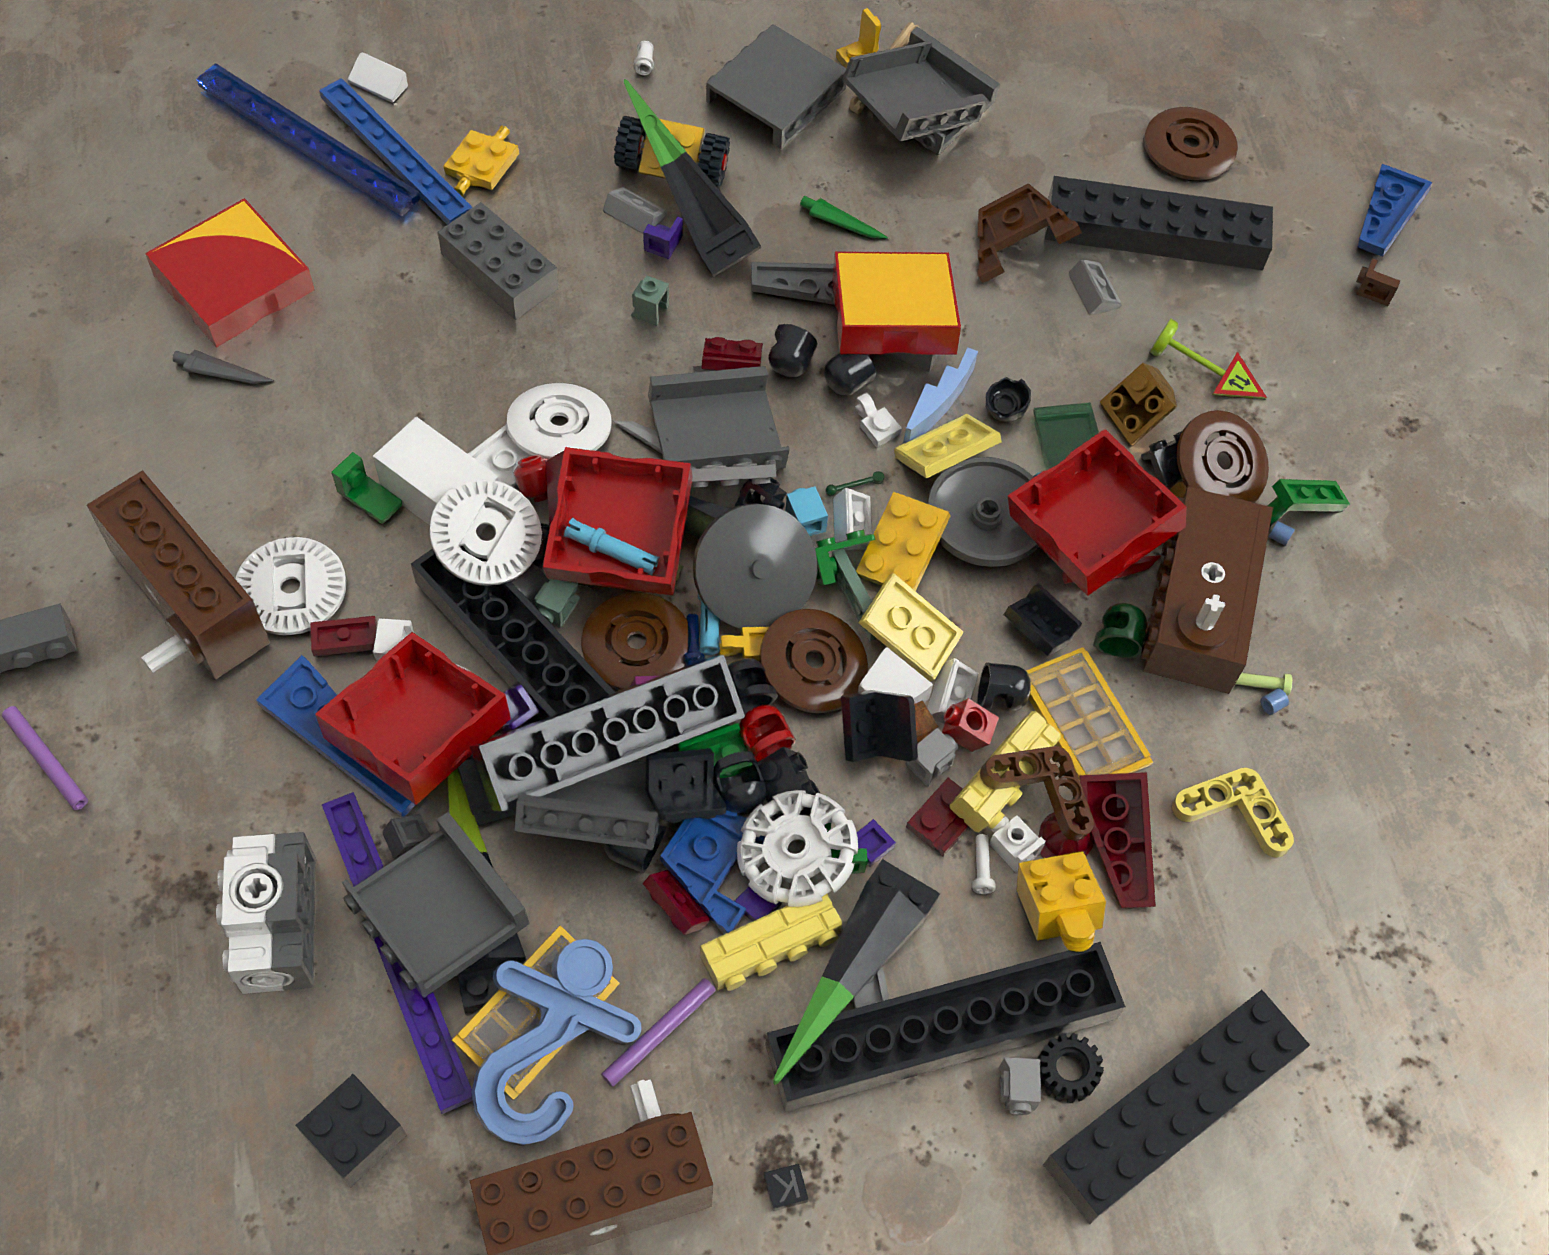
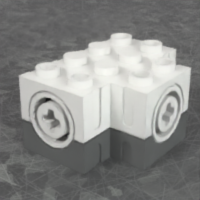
M294 832L276 834V836L268 834L233 837V850L227 851V857H224V870L218 871V888L220 892L223 891L222 904H217L216 919L219 926L222 925L226 938L229 937V950L223 951L224 971L229 973L232 983H236L242 994L314 988L316 857L305 833Z

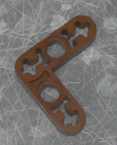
M1051 746L994 755L981 767L980 778L987 787L992 789L1044 782L1060 830L1068 839L1079 841L1092 831L1094 826L1093 816L1072 758L1064 748ZM1052 758L1054 762H1059L1060 766L1051 764L1050 759ZM1019 761L1030 763L1033 768V774L1029 775L1021 771ZM994 767L999 772L1005 771L1009 767V771H1006L1001 777L998 773H992L991 769ZM1059 786H1065L1070 789L1073 799H1064L1059 793ZM1074 819L1076 823H1081L1082 827L1073 825L1071 821Z

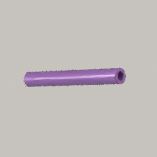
M11 706L5 709L2 713L3 719L73 810L83 808L88 803L87 797L18 708Z
M703 978L601 1073L603 1079L611 1087H614L716 991L712 983Z

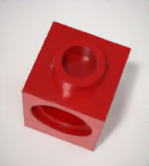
M968 698L957 704H952L944 714L945 724L942 733L951 736L956 743L973 752L990 745L999 717Z

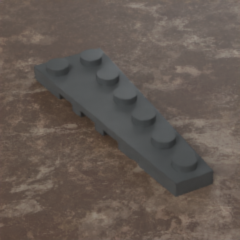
M751 262V291L835 304L832 280L834 264Z

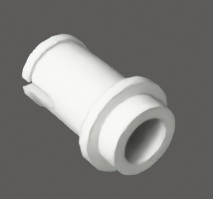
M641 41L640 44H637V57L634 59L633 66L640 75H648L654 69V61L652 60L654 46L649 41Z

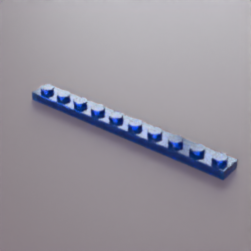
M215 63L196 78L200 88L397 214L403 216L421 200L420 193L220 65Z

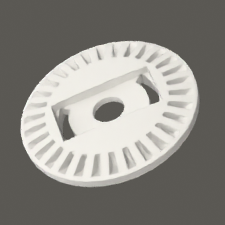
M566 383L544 384L527 390L514 400L507 413V429L511 439L520 449L530 455L539 454L542 458L550 459L564 451L565 447L596 451L605 443L610 434L611 414L606 403L597 394L586 388ZM554 416H564L568 419V422L565 425L557 426L552 424L550 420ZM583 423H586L587 425L585 426V428L581 430Z
M487 479L467 481L445 493L435 506L429 529L432 548L442 565L453 575L464 581L486 586L507 583L522 575L534 562L539 552L542 538L541 523L530 501L515 488L502 482ZM485 506H492L503 511L510 518V520H507L506 517L500 512L494 509L485 508ZM482 524L492 526L495 530V537L490 541L481 540L476 534L477 527ZM460 546H464V548H465L470 554H468V553H466L465 551L461 550ZM476 557L485 558V559L487 560V562H486V561H481V560L477 559Z
M302 537L277 539L259 547L245 559L235 578L253 599L265 631L276 635L301 634L311 630L310 622L327 621L340 607L345 596L347 583L345 570L338 556L326 545ZM288 579H296L300 582V587L294 593H285L281 590L283 582Z

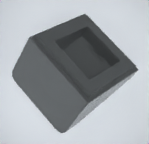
M532 563L522 575L511 582L535 605L534 598L544 583H549L550 579H547V576Z
M420 814L390 819L383 830V836L394 859H397L430 837Z

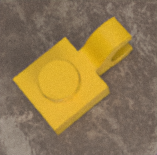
M742 627L741 636L722 635L721 643H719V655L729 657L742 653L743 658H752L760 661V646L769 627Z

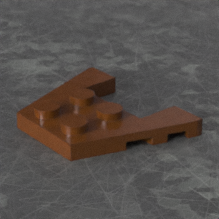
M1029 183L978 210L980 249L978 250L979 269H977V275L981 283L983 284L1005 272L997 255L998 251L1012 246L1014 243L1037 233L1047 226L1051 227L1058 244H1061L1082 233L1078 223L1070 220L1060 208L1054 207L1049 199Z

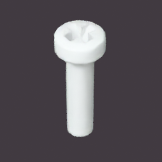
M979 834L975 837L977 879L972 881V890L977 894L986 895L995 891L996 884L993 879H990L989 837L985 834Z

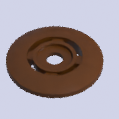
M1176 107L1157 114L1149 122L1144 136L1145 149L1152 161L1165 172L1188 180H1206L1223 174L1233 164L1238 150L1236 136L1224 120L1211 112L1194 107ZM1185 138H1194L1198 141L1199 145L1197 147H1189L1185 145L1183 140Z
M1221 410L1208 411L1193 418L1180 435L1177 446V464L1186 487L1189 486L1253 503L1259 499L1268 480V457L1261 438L1247 421L1231 412ZM1219 433L1220 437L1211 440L1207 445L1204 444L1211 434ZM1221 452L1227 454L1230 458V467L1228 469L1221 468L1217 462V456ZM1240 479L1242 480V484L1236 488H1226L1227 484L1234 483Z
M632 592L606 600L591 613L583 628L581 648L584 660L610 687L623 690L631 687L635 676H661L685 667L691 655L692 634L687 619L674 604L660 596ZM633 634H641L646 638L647 642L642 648L634 649L628 645L627 640ZM621 661H624L625 663L632 664V665H641V664H645V663H648V664H647V665H643V666H629V665H626V664L621 663Z
M800 609L784 614L768 628L760 646V663L766 670L765 672L762 671L768 685L773 686L778 697L787 704L807 712L827 713L841 709V696L858 693L859 685L868 672L867 655L859 636L842 619L822 610ZM787 646L792 647L789 655V662L792 670H790L786 661ZM816 652L820 654L823 658V665L820 668L809 666L805 658L807 653ZM839 652L842 653V676L837 673L841 662Z

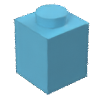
M816 486L806 489L798 488L787 494L785 511L794 516L804 526L810 536L826 532L828 514Z

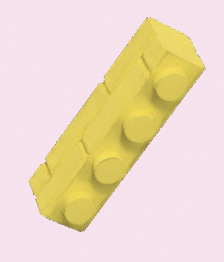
M1031 711L1017 724L990 757L1055 746L1061 738V734L1050 724H1047V721L1036 711ZM1019 761L1021 771L1032 775L1033 768L1031 764L1027 761ZM993 767L991 771L992 773H998L1001 777L1006 771H1009V767L1005 771L999 772ZM981 768L949 805L954 813L963 818L964 822L978 833L987 826L993 829L1005 816L1001 812L1004 806L1007 804L1011 807L1023 794L1019 789L1021 786L1003 789L987 787L980 778Z
M826 894L821 897L823 901L809 906L789 907L787 905L701 945L700 957L709 972L716 990L719 991L725 987L728 991L737 989L746 982L745 978L755 973H758L759 976H764L777 968L776 963L788 958L790 962L796 961L808 953L807 949L819 944L820 947H825L835 942L839 938L838 934L841 933L842 921L833 907L829 896Z

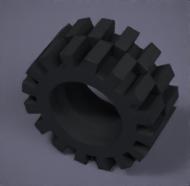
M1066 1033L1060 1034L1057 1039L1053 1037L1038 1056V1059H1040L1041 1086H1046L1045 1093L1048 1096L1051 1093L1055 1094V1100L1059 1102L1062 1099H1067V1103H1073L1076 1099L1079 1102L1084 1100L1098 1086L1104 1071V1067L1100 1066L1103 1062L1102 1055H1096L1098 1050L1096 1045L1094 1044L1090 1047L1087 1044L1088 1038L1083 1037L1082 1040L1077 1039L1078 1034L1072 1033L1070 1037H1067ZM1062 1056L1076 1058L1081 1063L1082 1076L1074 1081L1064 1079L1057 1071V1060Z

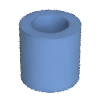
M1277 521L1269 538L1286 546L1295 529Z
M1277 688L1262 697L1260 703L1267 714L1273 715L1288 706L1289 699L1282 689Z

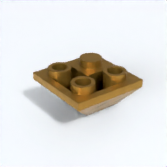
M1145 363L1140 364L1100 400L1102 406L1132 446L1177 408L1173 388L1159 369Z

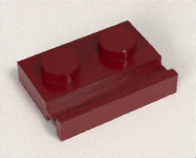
M723 337L705 338L701 369L728 370L761 367L763 343H756L749 339L734 341Z
M949 777L912 816L906 825L908 830L928 846L938 850L942 857L946 855L969 828L964 819L960 818L950 809L949 805L963 788Z

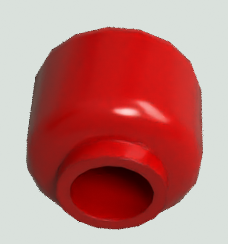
M539 454L518 461L519 466L513 472L519 492L526 498H533L534 502L548 499L545 463L548 459L542 458Z

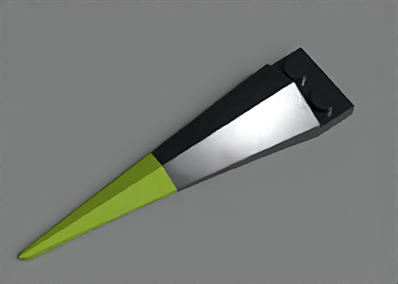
M455 769L448 776L449 814L492 866L477 822L471 813L458 770ZM517 933L457 974L465 1014L480 1010L499 990L493 982V974L498 966L506 961H515L521 964L526 961V956ZM511 995L503 1004L520 1000Z

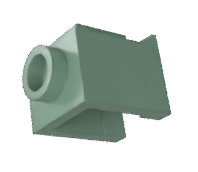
M650 276L640 280L632 294V302L635 309L631 316L657 326L659 323L658 306L666 310L669 306V284Z
M550 579L549 583H544L534 598L535 607L551 624L562 628L580 600V596L574 594L579 587L578 584Z

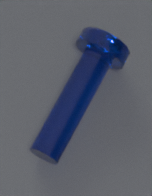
M694 613L686 616L688 623L687 653L683 655L685 666L705 659V655L700 652L699 616Z

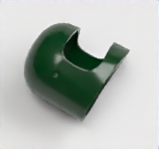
M1117 603L1110 606L1102 617L1104 629L1096 633L1093 646L1107 655L1119 658L1138 656L1142 652L1147 629V618L1144 612L1137 606L1128 603Z

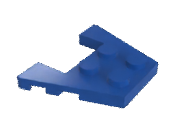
M726 810L725 814L717 815L711 819L700 817L685 819L660 855V861L724 935L736 929L746 912L745 907L718 892V889L737 862V843L742 839L743 832L741 829L747 819L746 817L737 816V813ZM760 835V837H756L755 842L764 844L766 836Z

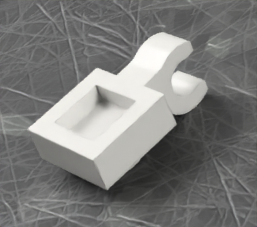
M868 393L856 399L859 404L855 406V410L863 418L860 422V428L876 447L901 434V426L885 407L877 411L874 401Z

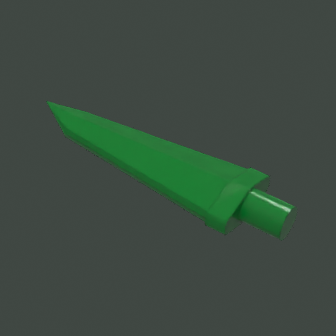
M803 196L800 202L801 207L810 210L809 215L812 217H817L870 238H888L878 230L831 205L824 199L820 198L815 201L807 196Z

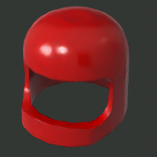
M761 705L754 707L745 714V717L739 723L741 738L748 751L755 755L757 762L782 747L791 749L795 744L796 739L782 713L774 706Z

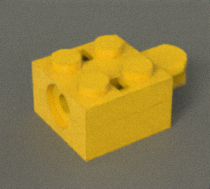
M1084 852L1018 863L1016 891L1037 941L1061 936L1068 950L1075 952L1088 950L1093 945L1095 930L1103 928L1106 900Z

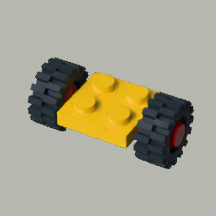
M623 116L620 121V127L617 130L618 135L616 136V145L614 146L615 165L635 170L639 169L640 174L666 179L640 119ZM660 119L713 184L720 187L727 169L730 138L706 133L704 137V128Z

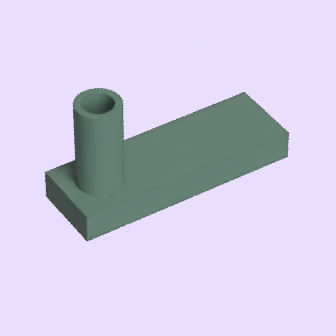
M844 548L832 551V556L836 561L838 574L834 576L859 622L872 603V600ZM862 627L869 642L877 639Z

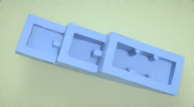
M967 347L958 369L947 365L937 387L925 384L907 424L903 444L925 434L950 409L963 391L974 370L978 351Z

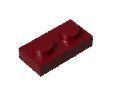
M375 616L310 622L311 651L313 656L374 650L377 632Z
M669 870L650 874L642 883L649 891L652 900L662 907L671 918L674 927L680 930L683 935L701 930L709 923L710 918Z

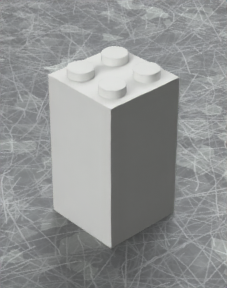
M415 417L373 455L380 485L400 498L405 508L429 526L436 504L453 487L467 481L480 479L500 482L499 476L418 417ZM485 506V508L494 509V510L500 512L501 514H502V512H503V511H501V510H499V509H497V508H495V507ZM482 524L477 527L476 534L478 537L488 524Z

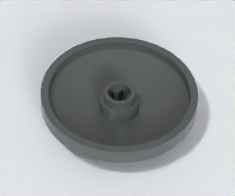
M995 457L969 458L944 470L934 482L928 500L929 505L946 510L951 515L939 543L959 559L980 566H1005L1029 556L1039 545L1010 517L1008 495L1034 478V476L1015 463Z
M745 504L723 512L704 530L694 552L693 578L702 602L717 618L740 629L742 627H770L774 621L784 614L802 609L815 585L817 556L810 535L794 516L774 506Z

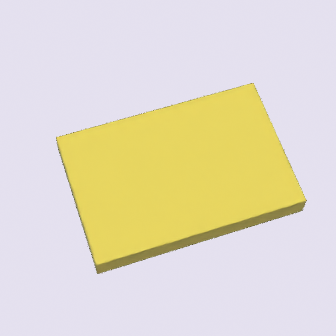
M965 414L896 447L894 453L896 459L927 479L1002 441L999 432L969 414Z
M894 573L887 577L859 621L862 627L928 681L936 679L963 634L959 627Z

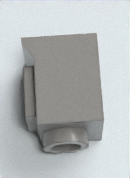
M936 728L918 743L917 760L906 761L905 765L928 787L933 776L939 777L953 765L956 756L954 753L958 750V746L951 736L944 735Z
M1004 1057L999 1066L1002 1073L1000 1077V1102H1005V1109H1009L1011 1114L1028 1115L1031 1111H1035L1041 1102L1040 1059Z

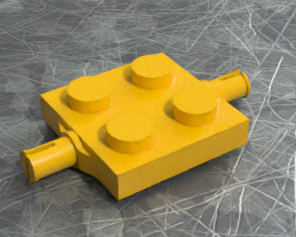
M501 125L493 136L470 130L444 164L445 174L459 180L454 189L461 196L464 195L469 186H481L493 190L520 154L518 145L504 141L510 134V130L506 126L503 127Z

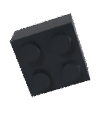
M354 1074L348 1077L295 1125L306 1140L350 1188L407 1136L401 1124Z

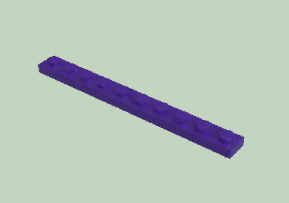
M352 792L321 805L352 885L355 887L382 869L383 864L356 796ZM376 937L374 939L441 1114L473 1101L472 1088L455 1045L451 1041V1035L434 993L432 992L423 998L417 988L410 991L399 975L403 971L397 962L393 965L388 962L380 949L384 944L379 937Z

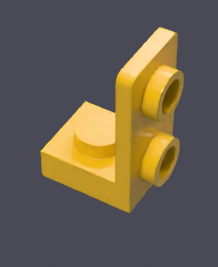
M868 8L862 10L859 41L836 50V58L845 68H847L851 57L870 54L879 50L878 42L881 23L878 17L874 16Z

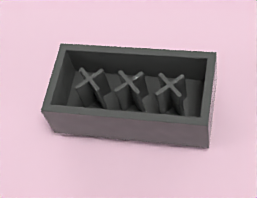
M482 202L438 231L441 254L515 320L559 289L557 267Z

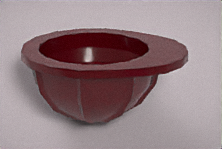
M1054 812L1049 814L1040 825L1039 838L1042 837L1046 841L1040 853L1042 858L1082 851L1087 857L1093 848L1094 838L1091 832L1079 841H1073L1064 836ZM1074 819L1071 821L1073 825L1082 827L1081 823H1076Z

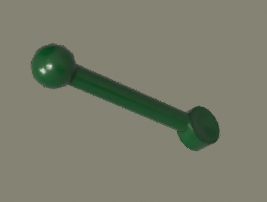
M876 471L873 473V476L837 486L830 484L826 487L825 491L827 495L834 496L838 491H842L845 488H853L872 482L881 484L884 480V474Z

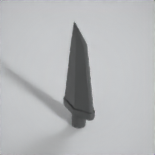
M194 350L190 354L175 351L173 354V362L183 364V371L251 384L275 381L198 350Z

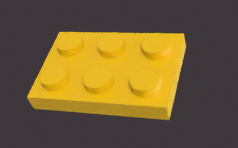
M893 491L874 531L875 540L869 542L856 569L858 576L882 586L887 577L894 573L916 591L951 517L950 513Z

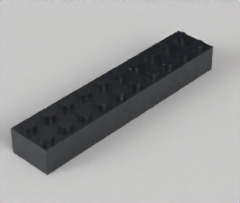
M1097 942L1088 950L1082 952L1068 950L841 1012L777 1084L786 1113L1053 1038L1063 1033L1067 1034L1117 1020L1126 1006L1102 944ZM799 1024L767 1032L765 1046L774 1077Z

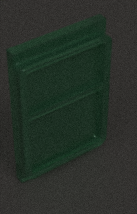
M1091 402L1037 407L1033 410L1034 424L1046 470L1059 464L1070 452L1099 433Z

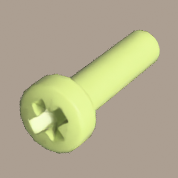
M1241 673L1235 684L1274 690L1279 688L1289 696L1292 689V675L1284 673L1283 678Z

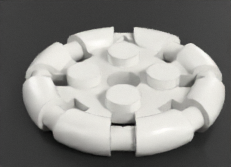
M794 790L772 796L774 800L764 806L760 804L756 807L742 826L743 836L741 841L737 843V861L741 874L747 876L750 881L748 886L755 893L771 903L777 904L780 901L788 903L789 907H803L823 901L821 897L831 891L837 892L853 871V856L858 854V837L853 821L847 820L844 815L845 810L837 802L820 793L810 795L806 794L805 790ZM804 807L812 808L810 817L800 815ZM781 811L783 816L772 821L770 817ZM833 822L836 827L827 832L824 825ZM760 835L766 836L764 844L755 843L756 837H760ZM800 839L806 843L804 850L800 853L793 854L788 851V846L793 840ZM831 849L841 851L839 859L832 858ZM766 861L769 868L760 873L758 868ZM821 872L825 879L813 885L810 878ZM783 879L788 883H792L791 889L781 888Z

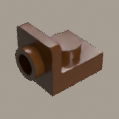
M1372 258L1368 268L1362 266L1356 282L1360 283L1356 295L1389 306L1399 287L1400 280L1374 271L1378 260Z

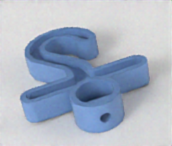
M589 939L576 940L560 949L553 959L551 968L552 978L515 961H506L494 971L493 982L498 989L539 1007L541 1011L540 1021L536 1027L490 1053L475 1074L471 1091L474 1112L484 1129L501 1141L521 1145L544 1141L563 1127L574 1107L573 1100L567 1093L557 1091L547 1094L538 1107L530 1113L521 1114L515 1112L507 1104L504 1094L506 1082L511 1075L563 1046L587 1030L621 1044L633 1042L641 1034V1022L635 1015L593 997V995L606 987L611 980L613 971L610 954L597 941Z

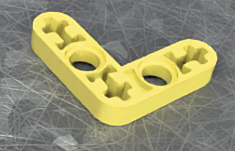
M1240 768L1183 789L1177 794L1172 803L1173 814L1184 822H1192L1238 805L1260 847L1267 855L1276 858L1282 857L1293 845L1294 837L1260 775L1253 769ZM1241 779L1244 783L1250 782L1252 784L1249 789L1247 786H1241L1233 793L1232 788L1236 787ZM1218 788L1222 790L1225 800L1217 802L1211 799L1208 793L1209 789ZM1199 797L1201 798V802L1197 803L1192 811L1189 807H1182L1184 800L1191 804L1196 802ZM1256 805L1265 807L1269 812V818L1259 819L1253 813V807ZM1272 823H1274L1275 825L1273 826L1272 829H1271L1270 827H1268V826H1270ZM1273 836L1276 839L1281 838L1283 840V843L1281 845L1278 843H1272L1270 839Z

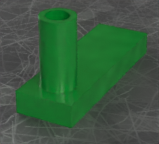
M1279 479L1272 485L1277 497L1267 506L1273 507L1271 527L1288 511L1342 512L1350 503L1336 481Z

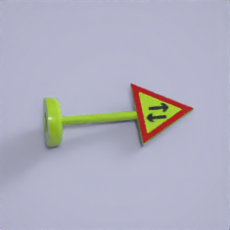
M1171 318L1149 351L1154 356H1160L1166 347L1170 345L1221 376L1222 378L1212 395L1267 399V396L1238 352H1236L1225 371L1172 339L1178 329V323Z

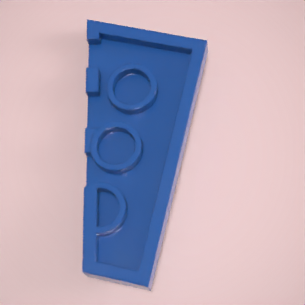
M1382 164L1357 247L1383 257L1429 193L1432 182Z

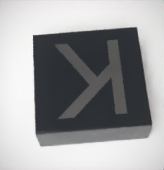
M799 1164L764 1172L763 1176L772 1211L808 1202L809 1199Z

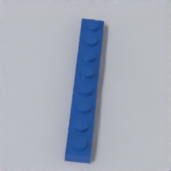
M342 78L319 90L321 99L447 225L472 209V206Z

